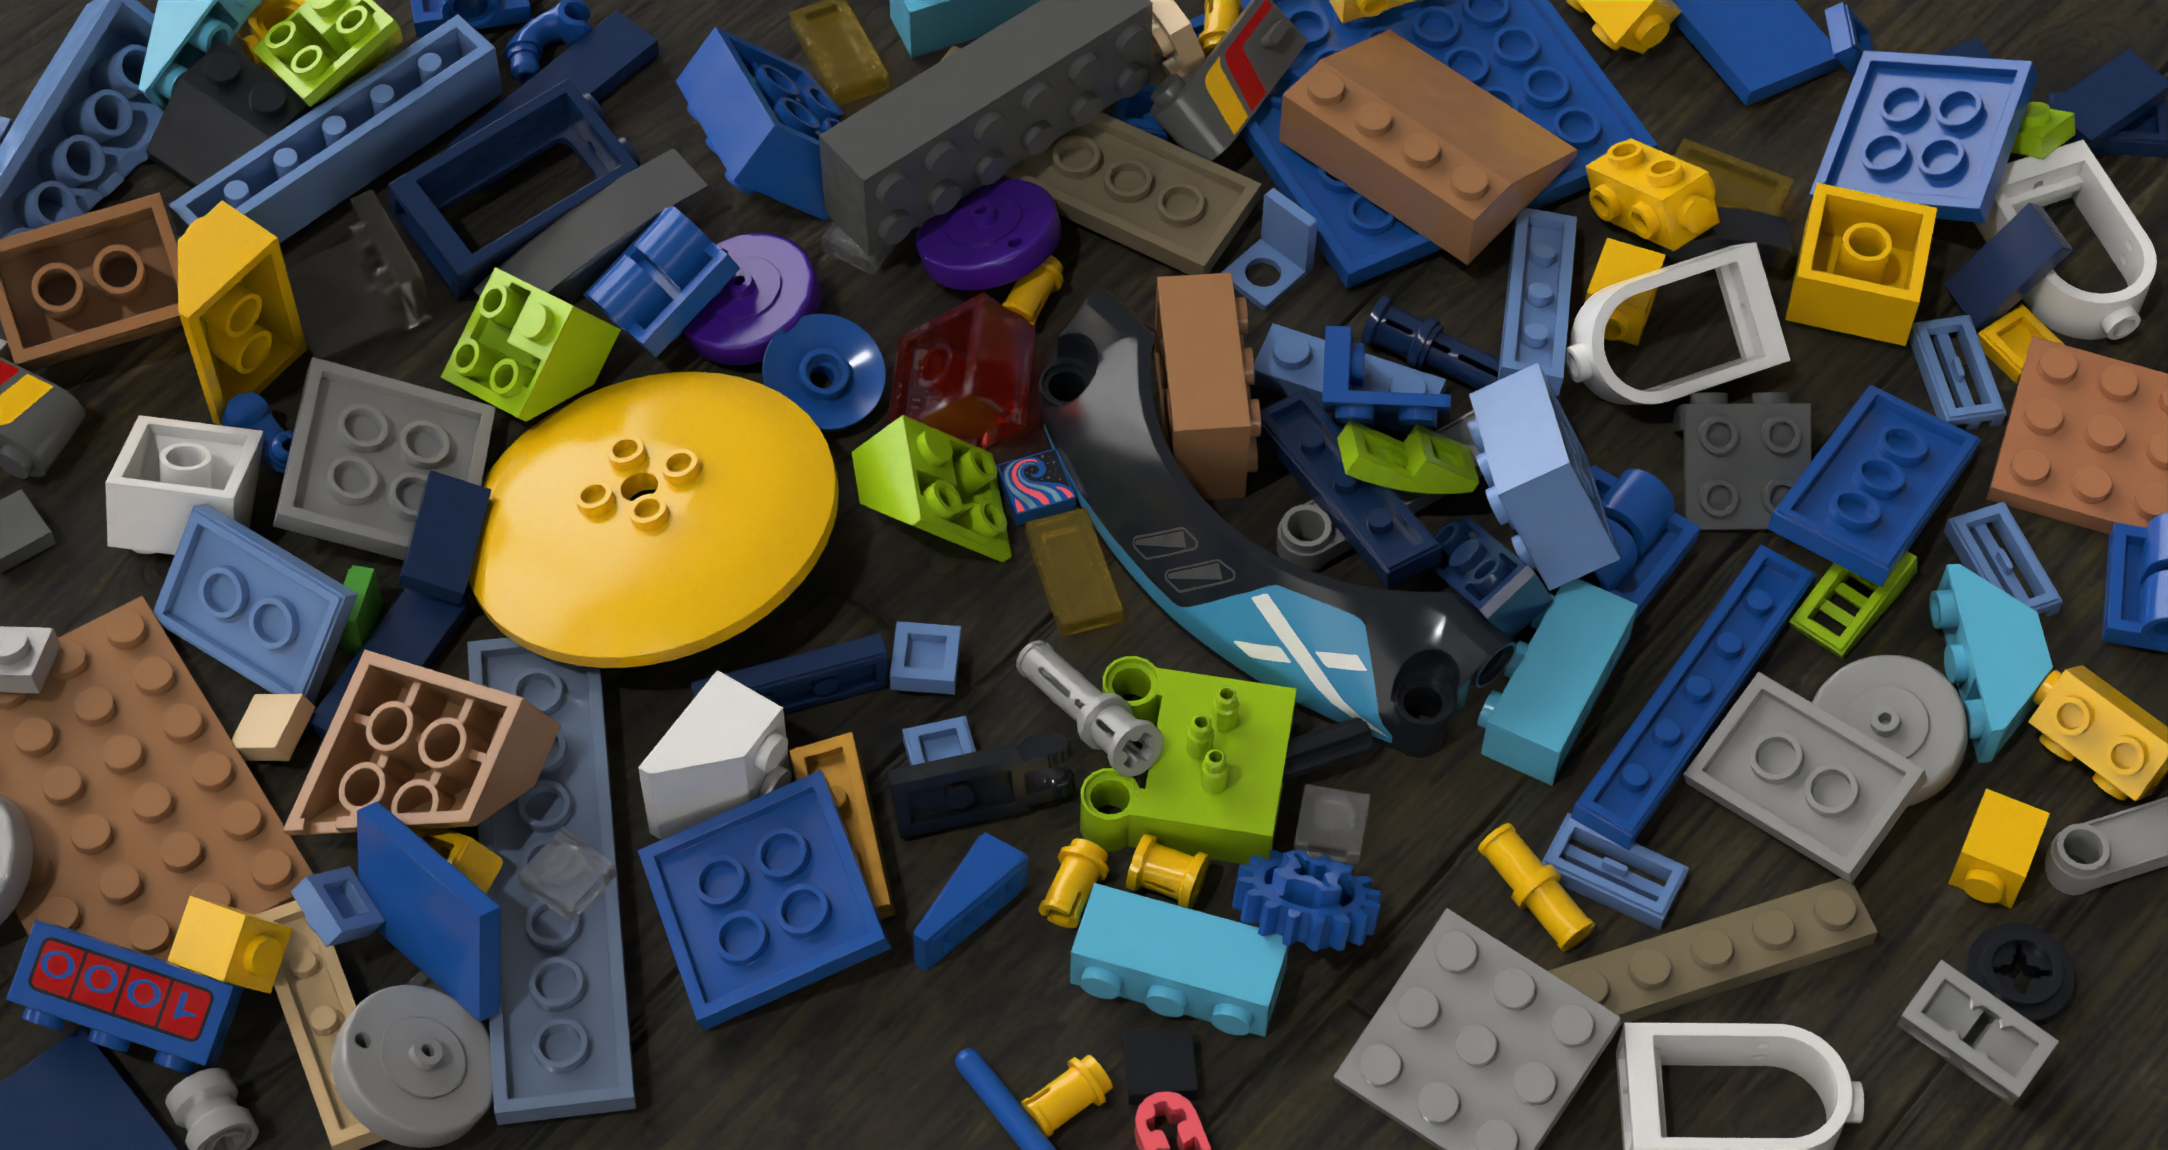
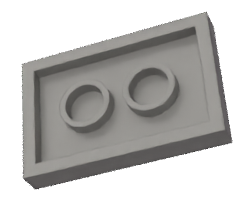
M1760 672L1756 674L1683 774L1686 783L1851 884L1927 780L1926 771L1921 766Z

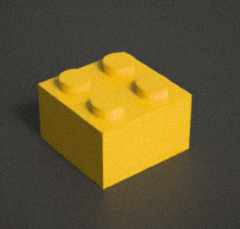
M1816 183L1803 232L1785 320L1906 346L1920 303L1937 208Z

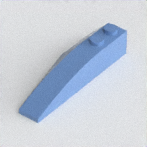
M93 0L86 4L0 146V239L86 214L103 197L114 191L133 169L148 159L146 150L163 113L138 89L155 14L137 0Z

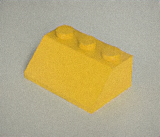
M222 200L204 217L193 221L185 234L178 239V312L212 421L216 425L223 426L222 415L229 400L242 393L252 392L259 395L307 350L278 237Z

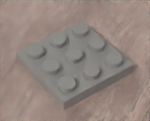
M312 357L306 374L273 526L404 560L424 484L430 470L481 486L496 407Z
M1446 908L1333 1077L1337 1084L1439 1150H1539L1622 1022L1621 1017Z

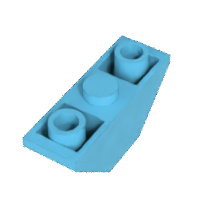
M1961 564L1946 565L1938 590L1931 592L1929 602L1930 616L1933 626L1936 629H1942L1947 644L1944 651L1946 676L1952 684L1957 683L1966 713L1968 739L1973 741L1978 763L1991 762L2036 705L2032 701L2033 696L2044 680L2050 675L2053 665L2037 611Z

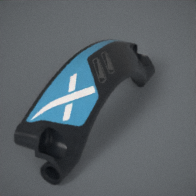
M1103 289L1092 294L1080 306L1073 320L1058 337L1057 359L1041 373L1039 379V421L1050 450L1056 449L1075 493L1078 507L1114 560L1149 601L1176 627L1218 660L1251 682L1296 688L1295 707L1333 725L1356 717L1362 718L1363 721L1367 722L1371 730L1373 742L1398 750L1407 756L1422 758L1439 752L1446 742L1450 718L1466 704L1469 683H1472L1477 688H1481L1492 682L1501 674L1513 658L1517 648L1516 643L1497 626L1489 622L1466 599L1457 594L1377 589L1333 579L1304 569L1276 556L1248 539L1226 522L1198 494L1183 474L1167 446L1159 425L1151 391L1150 373L1157 331L1110 290ZM1423 713L1430 716L1431 719H1416L1409 714Z

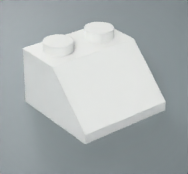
M139 415L105 482L108 546L132 549L141 554L164 553L175 555L193 506L209 504L245 527L250 528L264 444V431Z
M717 670L638 767L649 833L659 839H665L790 784L792 772L789 767L788 738H786L783 707Z

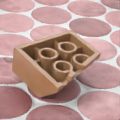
M364 650L283 828V832L288 835L357 832V810L374 802L383 805L410 829L476 826L535 786L561 725L522 697Z

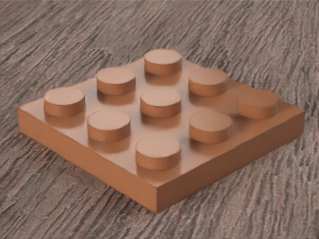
M2032 336L1986 500L1997 503L2005 502L2007 506L2109 535L2115 522L2147 528L2148 523L2154 517L2168 512V374Z

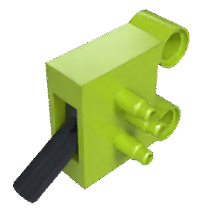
M1138 656L1119 658L1114 660L1104 672L1102 693H1114L1120 696L1134 694L1142 697L1140 700L1127 702L1130 704L1133 716L1136 719L1150 721L1161 731L1163 747L1157 761L1149 768L1145 789L1139 788L1133 777L1122 776L1114 768L1100 769L1085 779L1081 787L1080 832L1085 840L1099 845L1106 852H1116L1126 847L1137 848L1142 836L1148 833L1157 836L1158 844L1191 856H1195L1200 851L1208 854L1212 860L1249 865L1250 856L1252 855L1268 860L1270 851L1273 849L1283 782L1370 754L1374 749L1371 730L1366 721L1356 717L1291 738L1296 688L1156 668L1147 659ZM1104 806H1115L1123 811L1117 814H1104L1097 809Z

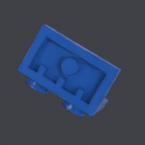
M1326 326L1322 403L1326 413H1335L1337 424L1346 425L1351 419L1364 426L1374 425L1375 415L1399 416V426L1414 428L1416 424H1419L1425 428H1437V418H1450L1451 395L1351 390L1352 387L1364 386V343H1354L1352 328L1349 326Z

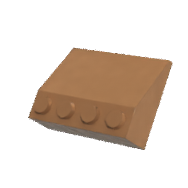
M1387 30L1319 60L1283 94L1279 141L1467 265L1576 158L1578 151L1570 144L1392 30Z

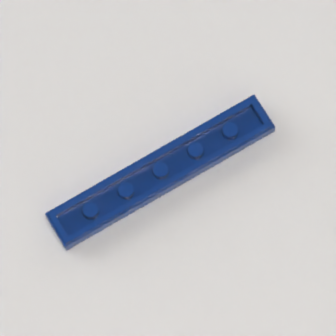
M1760 545L1575 803L1571 818L1629 850L1812 589L1817 574Z

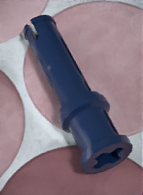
M1383 295L1376 303L1362 333L1361 343H1364L1365 346L1371 348L1377 344L1406 358L1407 366L1418 370L1420 368L1424 370L1427 366H1430L1477 390L1498 380L1500 359L1445 334L1444 326L1440 325L1439 320L1433 317L1428 318L1426 321L1395 307L1394 299Z

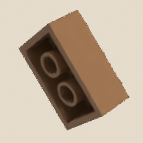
M160 192L0 239V320L16 365L28 371H33L183 326L178 312V247Z
M1232 273L1157 277L1155 312L1157 338L1154 356L1165 441L1181 471L1204 500L1245 498L1247 473L1258 471L1256 437L1261 436L1259 400L1251 399L1249 385H1254L1253 351L1251 347H1244L1243 334L1248 333L1246 298L1235 297Z

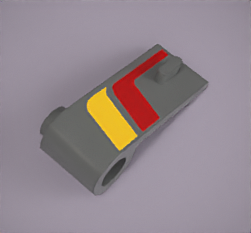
M1251 0L1197 71L1182 78L1177 73L1172 74L1156 87L1151 94V98L1155 103L1150 110V115L1181 148L1212 161L1236 139L1307 44L1308 40L1272 0Z
M0 357V467L7 473L20 479H26L28 476H45L84 421L86 412L80 402L68 391Z

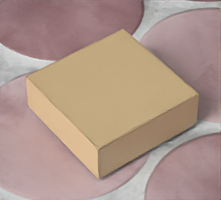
M255 694L232 738V742L244 761H289L314 712L315 706L303 694Z

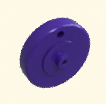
M999 179L993 184L981 186L960 199L947 213L935 215L920 224L916 234V247L926 273L935 282L959 290H984L1016 281L1038 268L1057 247L1061 238L1062 224L1053 197L1043 187L1019 179Z
M749 233L731 237L716 244L741 269L682 331L690 346L698 354L720 364L749 365L762 362L769 342L780 328L783 327L782 334L790 331L799 322L801 316L818 314L821 306V283L812 261L804 249L783 236L770 233Z

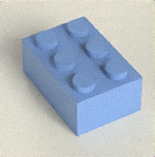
M1539 362L1470 393L1476 418L1468 421L1467 426L1480 453L1476 455L1478 465L1490 487L1485 492L1499 523L1503 525L1509 522L1516 535L1511 537L1518 557L1532 570L1538 569L1549 591L1620 560L1588 456Z

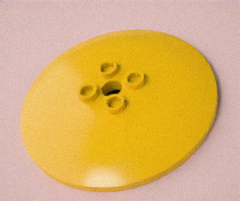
M672 372L648 375L603 387L562 406L540 420L522 434L492 466L481 483V486L492 490L468 581L478 604L488 619L504 635L527 650L554 661L595 668H629L672 661L701 652L745 631L771 613L795 591L816 565L827 545L838 510L839 487L837 471L828 443L812 418L795 402L776 390L741 377L708 372ZM656 490L653 494L642 495L634 501H630L638 492Z

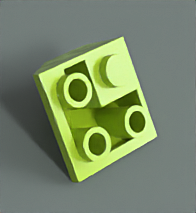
M307 0L288 18L274 25L268 31L265 38L251 50L311 107L365 76L375 65L403 42L400 26L373 0Z
M495 267L441 378L527 422L594 385L621 329Z
M905 415L900 416L852 451L860 504L1002 563L1012 557L1007 534V520L1003 512L998 486L997 467L992 453Z

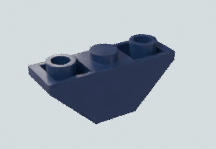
M1466 515L1458 522L1445 525L1433 536L1442 546V562L1428 569L1453 594L1466 599L1489 622L1497 626L1510 639H1513L1553 601L1536 573L1524 561Z

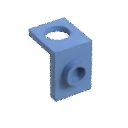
M1272 188L1264 195L1261 239L1230 264L1222 273H1232L1234 289L1260 309L1267 311L1313 270L1317 219L1275 188ZM1265 263L1274 266L1279 271L1281 277L1271 286L1260 287L1252 284L1246 278L1245 273L1251 266Z

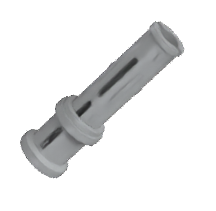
M1042 640L1033 641L1021 650L1016 665L1018 672L1023 677L1026 676L1052 702L1077 722L1078 733L1082 741L1092 749L1106 752L1110 766L1122 776L1133 777L1151 768L1157 761L1163 747V737L1161 731L1150 721L1136 719L1133 716L1130 704L1119 694L1102 693L1084 675L1058 655L1048 643ZM1131 741L1142 743V749L1137 748Z

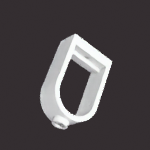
M2080 140L2058 147L2044 159L2029 156L2007 163L1986 223L1974 222L1985 241L1989 242L2029 202L2043 207L2072 198L2128 284L2126 289L2114 293H2091L2071 286L2052 270L2022 298L2027 307L2044 325L2072 338L2093 340L2108 337L2111 340H2116L2132 333L2141 322L2138 314L2155 275L2157 265L2156 253L2148 235L2085 141Z
M1756 242L1728 246L1609 285L1597 291L1579 310L1573 323L1570 346L1566 347L1565 355L1566 367L1575 382L1583 381L1597 396L1621 405H1645L1668 402L1790 361ZM1715 268L1741 358L1643 391L1634 389L1621 381L1611 369L1604 350L1606 325L1616 307L1635 294Z
M1624 1023L1616 1050L1623 1150H1834L1844 1124L1861 1123L1863 1120L1864 1093L1861 1082L1851 1081L1848 1070L1838 1053L1822 1038L1805 1029L1786 1024ZM1661 1065L1773 1066L1789 1070L1801 1076L1816 1090L1823 1102L1827 1123L1817 1131L1797 1138L1667 1137Z

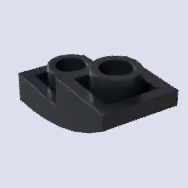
M1716 207L1720 223L1676 251L1660 245L1661 254H1665L1674 262L1679 263L1728 246L1756 242L1762 264L1780 270L1784 269L1793 252L1787 219L1767 213Z

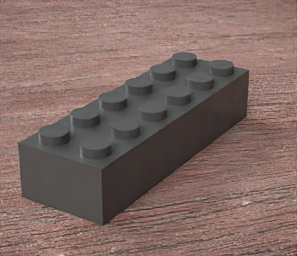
M1041 0L820 134L819 143L825 212L869 257L887 245L899 243L912 229L933 216L947 213L960 199L981 186L995 183L1008 169L1029 156L1043 153L1050 147L1053 141L1077 126L1081 127L1089 124L1101 111L1120 99L1134 96L1150 81L1153 3L1150 0Z

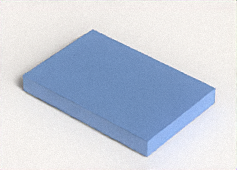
M209 504L193 506L153 614L161 626L272 694H303L314 705L358 593Z

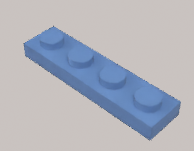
M1525 208L1514 220L1497 381L1539 362L1555 395L1559 396L1564 378L1577 217Z

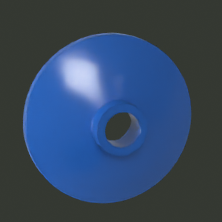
M810 314L801 316L799 322L790 331L782 334V327L772 337L765 351L762 363L764 385L780 392L795 402L812 418L821 432H832L850 428L860 423L874 410L885 386V364L877 344L860 326L836 315ZM814 373L826 375L831 382V386L828 388L815 386L810 380V375Z

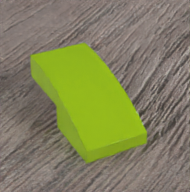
M1350 419L1337 437L1345 474L1371 484L1401 491L1426 494L1473 492L1479 484L1470 447L1419 424H1416L1405 441L1401 442Z

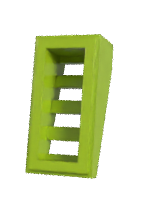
M1907 551L1883 587L1833 563L1790 619L1789 626L1843 660L1917 573V557ZM1849 577L1854 578L1874 591L1869 599L1845 584ZM1837 594L1859 608V612L1855 617L1830 602L1829 600L1832 596ZM1819 611H1822L1846 627L1840 637L1813 620Z

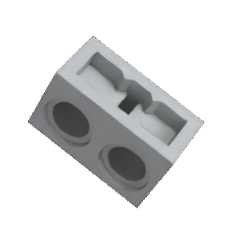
M1942 959L1905 1009L1897 1023L1899 1028L2011 1106L2018 1100L2059 1042Z

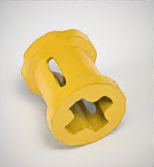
M1148 833L1144 834L1133 855L1126 878V888L1137 891L1143 887L1178 900V906L1192 909L1204 883L1210 856L1200 851L1195 856H1191L1158 844L1157 836Z

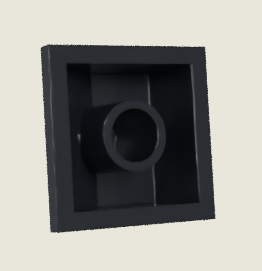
M220 40L179 78L146 150L147 158L190 187L195 188L312 111L313 107L308 106L283 81Z

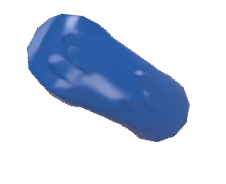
M583 0L561 1L552 9L536 18H532L511 37L504 49L503 56L510 65V74L520 83H525L540 71L539 61L544 47L563 42L569 48L592 30V25L586 22L591 17L590 10Z
M252 392L237 394L228 401L222 415V425L264 431L261 461L275 471L285 473L294 432L284 431L272 415L270 406L264 398Z

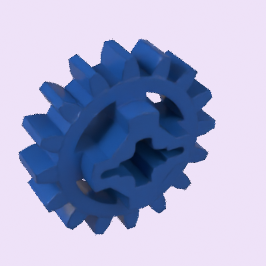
M1271 850L1268 860L1252 855L1250 856L1249 865L1241 864L1239 866L1232 906L1233 909L1242 911L1240 920L1243 923L1260 924L1258 934L1261 936L1276 933L1283 936V945L1291 946L1297 941L1304 943L1311 951H1318L1330 946L1338 951H1342L1345 949L1346 940L1362 945L1365 942L1366 935H1374L1381 906L1379 904L1381 892L1371 889L1373 880L1370 877H1354L1355 867L1351 864L1345 865L1340 861L1331 862L1330 856L1327 855L1314 858L1309 856L1304 850L1289 851L1284 854L1277 850Z

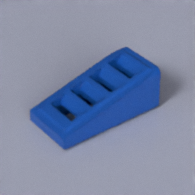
M986 832L983 836L980 835L913 932L915 966L927 972L1024 890L1028 884V856Z

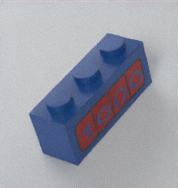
M35 920L6 1000L25 1006L21 1017L24 1020L62 1031L65 1020L91 1028L88 1041L126 1053L132 1041L156 1049L157 1052L153 1062L180 1072L193 1074L197 1063L204 1066L217 1065L244 987L222 982L171 962L51 922Z

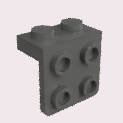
M1786 392L1752 393V404H1728V393L1690 394V404L1673 408V433H1684V518L1700 526V530L1767 529L1774 510L1811 463V403H1790V393Z

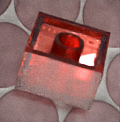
M982 292L898 337L887 426L900 416L905 415L982 449L1024 429L1028 413L1027 403L1036 327Z

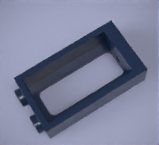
M567 78L388 184L389 213L459 302L474 293L473 289L489 276L495 267L498 268L523 245L568 211L609 186L623 175L640 167V161L632 145L624 137L617 139L607 127L604 113L595 98L587 92L581 94L570 78ZM566 144L571 147L594 177L593 182L472 254L442 216L441 213L554 145Z

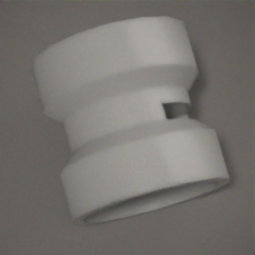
M209 1068L196 1072L175 1085L167 1095L165 1104L175 1124L186 1128L188 1131L185 1142L189 1150H246L257 1139L258 1127L249 1110L238 1106L236 1100L239 1092L229 1072L225 1069Z

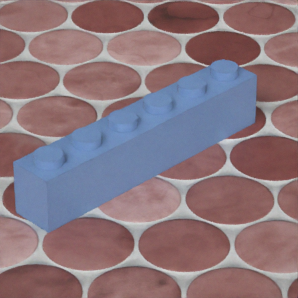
M457 14L170 203L168 206L178 239L185 234L193 221L204 217L223 200L278 237L280 244L502 95L503 89L495 47Z

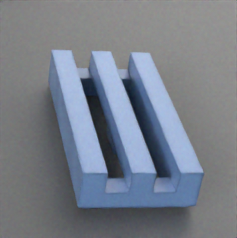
M1970 315L1914 322L1908 339L1936 416L1956 427L1957 425L1964 424L1966 430L1978 429L1982 421H1988L1990 427L2002 425L2006 416V410ZM1948 333H1956L1981 405H1975L1964 377V369L1960 358L1956 356ZM1931 335L1937 348L1939 357L1941 359L1943 368L1945 370L1947 379L1949 381L1958 408L1955 407L1954 401L1952 399L1950 390L1945 380L1935 349L1930 339Z
M2005 502L1947 520L1944 533L1964 567L2037 611L2038 614L2044 612L2046 617L2059 612L2063 601ZM1992 522L2035 597L2029 599L2012 570V562L2004 549L1999 548L1986 523Z
M1567 813L1542 860L1543 865L1552 864L1561 875L1559 881L1561 886L1657 930H1661L1669 909L1671 910L1678 891L1682 888L1687 878L1689 867L1636 843H1633L1630 849L1627 850L1572 819V814ZM1570 839L1575 840L1667 883L1663 887L1628 871L1626 865L1608 857L1602 859L1568 842Z

